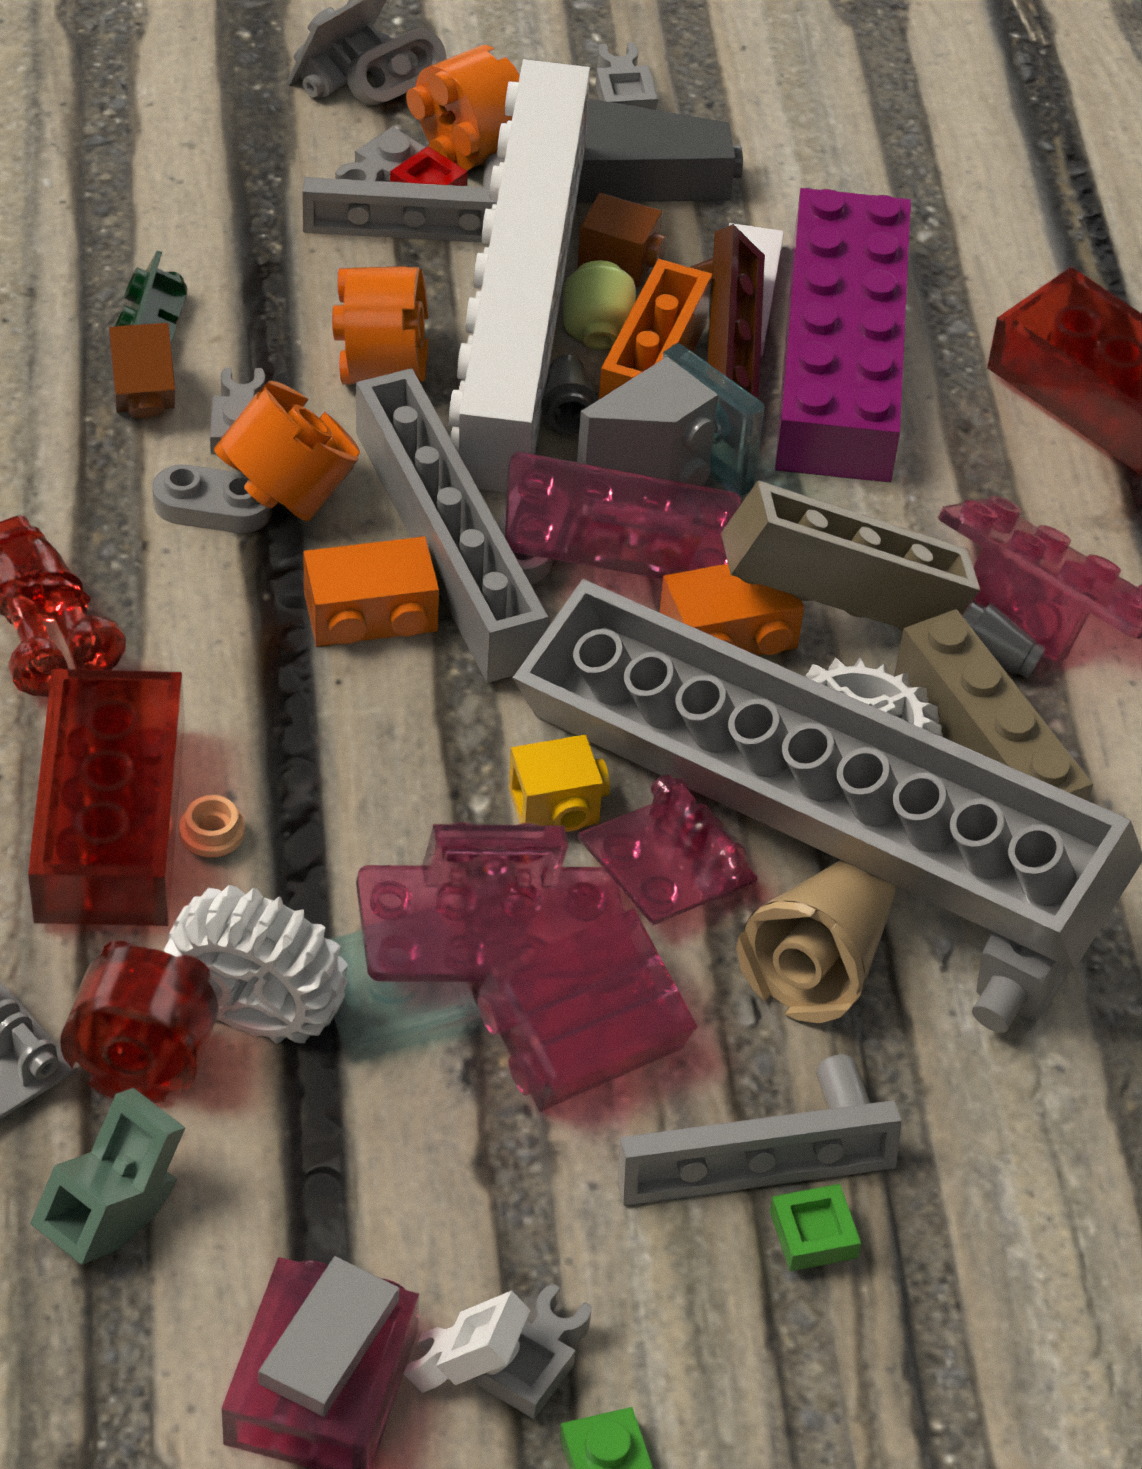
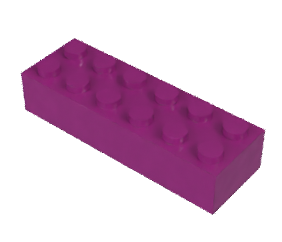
M800 188L792 249L775 470L890 483L892 481L901 427L911 199L896 198L888 195L838 192L831 189Z

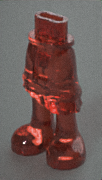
M19 515L0 521V614L6 617L10 624L14 625L21 642L13 650L8 662L10 677L19 691L32 696L42 697L62 695L70 687L71 675L62 651L51 640L43 621L56 622L67 645L73 667L81 681L84 683H94L105 677L119 663L126 651V639L118 623L105 616L91 615L85 617L91 597L83 591L81 580L69 570L56 548L46 540L44 533L38 527L31 526L27 517Z

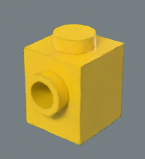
M586 734L511 747L508 789L524 837L556 831L570 832L584 826L599 824L601 798L609 796L610 780L604 759H594Z

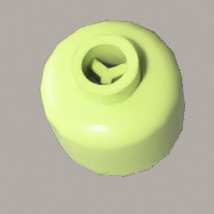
M590 261L581 265L578 270L567 277L563 285V322L566 332L575 340L584 342L591 349L603 350L611 348L636 302V287L633 278L624 270H621L618 265L609 261Z

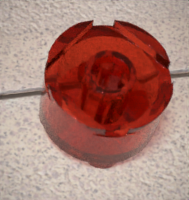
M116 940L109 942L104 946L101 955L95 958L87 968L63 1027L60 1047L64 1060L72 1070L77 1061L83 1069L91 1074L88 1085L111 1098H114L117 1093L135 1088L154 1104L165 1102L168 1092L181 1087V1094H183L194 1083L218 1015L217 997L208 982L210 978L208 967L201 960L192 956L182 955L176 957L161 950L134 946L126 941Z

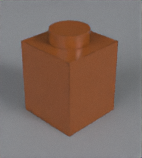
M599 193L580 226L577 269L590 261H609L618 265L621 270H624L633 278L635 286L640 287L650 267H654L657 260L663 259L665 254L667 236L660 234L662 210Z
M169 323L109 327L116 413L129 412L131 417L151 418L163 414L164 409L175 408V382Z

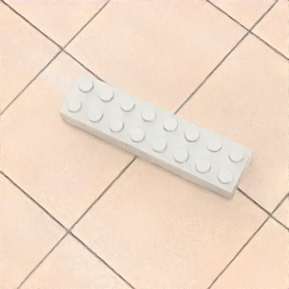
M523 59L519 82H508L505 115L512 116V121L508 120L507 123H501L497 157L505 158V161L500 162L499 166H493L490 200L497 201V204H493L492 209H485L482 228V243L490 245L484 248V253H477L474 288L482 289L481 291L477 290L475 298H469L466 315V333H473V335H469L467 343H461L457 368V379H465V381L461 380L459 390L453 389L449 409V426H457L452 427L450 438L479 490L512 493L520 486L531 484L542 417L541 405L548 380L586 145L590 67Z

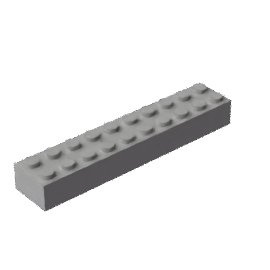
M584 579L581 580L513 676V680L536 717L577 736L586 734L589 742L1074 970L1142 863V851L1130 819Z

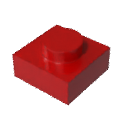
M429 146L390 171V182L467 186L468 171Z

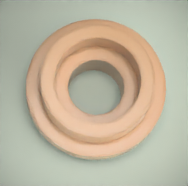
M218 795L202 796L194 800L182 815L179 823L180 838L183 845L196 855L203 857L224 856L236 850L242 843L245 836L244 817L229 799Z

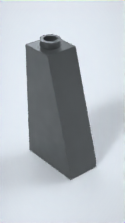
M588 98L586 145L576 203L594 202L599 193L630 202L731 199L733 178H741L743 153L741 145H733L729 122Z

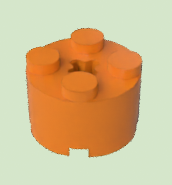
M480 45L424 68L417 77L416 86L409 89L406 95L408 108L411 114L420 121L424 134L429 141V147L465 170H470L484 164L487 157L497 153L501 123H507L508 120L512 121V116L505 115L507 87L509 81L519 82L520 74L507 57L497 60L489 52L495 48L489 45Z
M409 266L339 268L338 296L340 303H344V305L333 306L332 330L335 341L345 340V350L340 351L339 358L342 385L356 384L359 381L411 368L419 381H425L428 370L429 338H424V319H429L426 283L422 269Z
M268 381L214 447V451L222 461L230 467L241 471L249 479L244 488L257 502L271 509L280 502L295 516L309 522L353 469L355 463L359 460L357 457L360 454V450L344 428L325 411L319 418L303 406L309 400L308 398L282 383Z

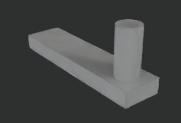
M497 153L487 157L484 163L483 187L304 177L302 192L303 233L482 242L485 209H492V205L497 204V201L490 200L493 166H499L500 162L505 161V158L497 157Z
M844 1054L833 1055L823 1060L816 1071L828 1109L620 1137L618 1188L623 1206L894 1169L897 1163L902 1120L894 1100L870 1103L857 1064L851 1056Z

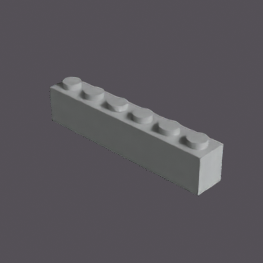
M413 369L356 382V434L410 537H426L439 593L485 681L490 683L514 676L548 628V616Z

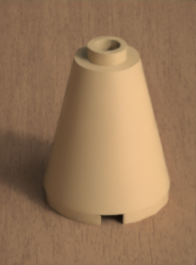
M839 860L759 907L747 920L744 931L738 938L736 947L741 971L753 991L764 1001L771 995L777 1001L789 1007L784 1015L797 1021L823 1023L843 1016L856 1003L863 991L896 895V886Z

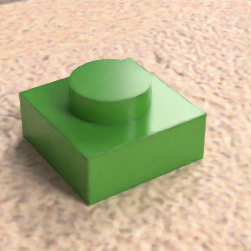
M841 1184L772 1196L770 1214L790 1272L858 1259L861 1241Z
M633 1407L561 1423L559 1438L569 1469H653Z

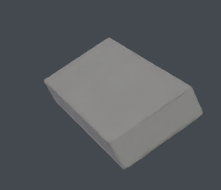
M334 1256L258 1370L259 1385L325 1417L399 1302V1287Z

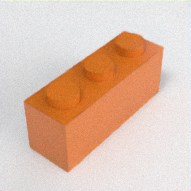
M662 259L657 260L601 367L599 399L666 357H669L685 369L707 325L712 273Z

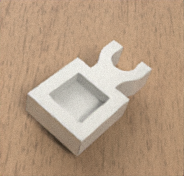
M511 1290L461 1311L454 1326L448 1329L436 1327L421 1334L417 1344L427 1354L419 1360L408 1363L403 1374L422 1393L438 1387L447 1379L454 1385H457L485 1373L488 1375L496 1374L506 1368L517 1355L520 1348L518 1339L531 1310Z

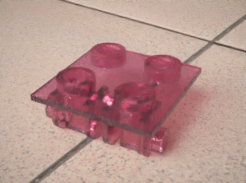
M669 774L659 777L651 786V793L654 795L652 804L582 831L577 836L652 925L661 923L757 882L758 879L755 873L748 867V862L745 859V848L740 843H734L722 829L721 821L717 817H711V810L705 804L695 805L696 799L688 791V785L682 778L673 779Z

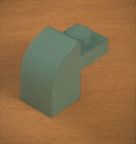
M135 1088L117 1093L92 1151L54 1165L30 1224L81 1265L118 1250L157 1214L174 1188L177 1179L167 1172V1169L182 1138L185 1127Z

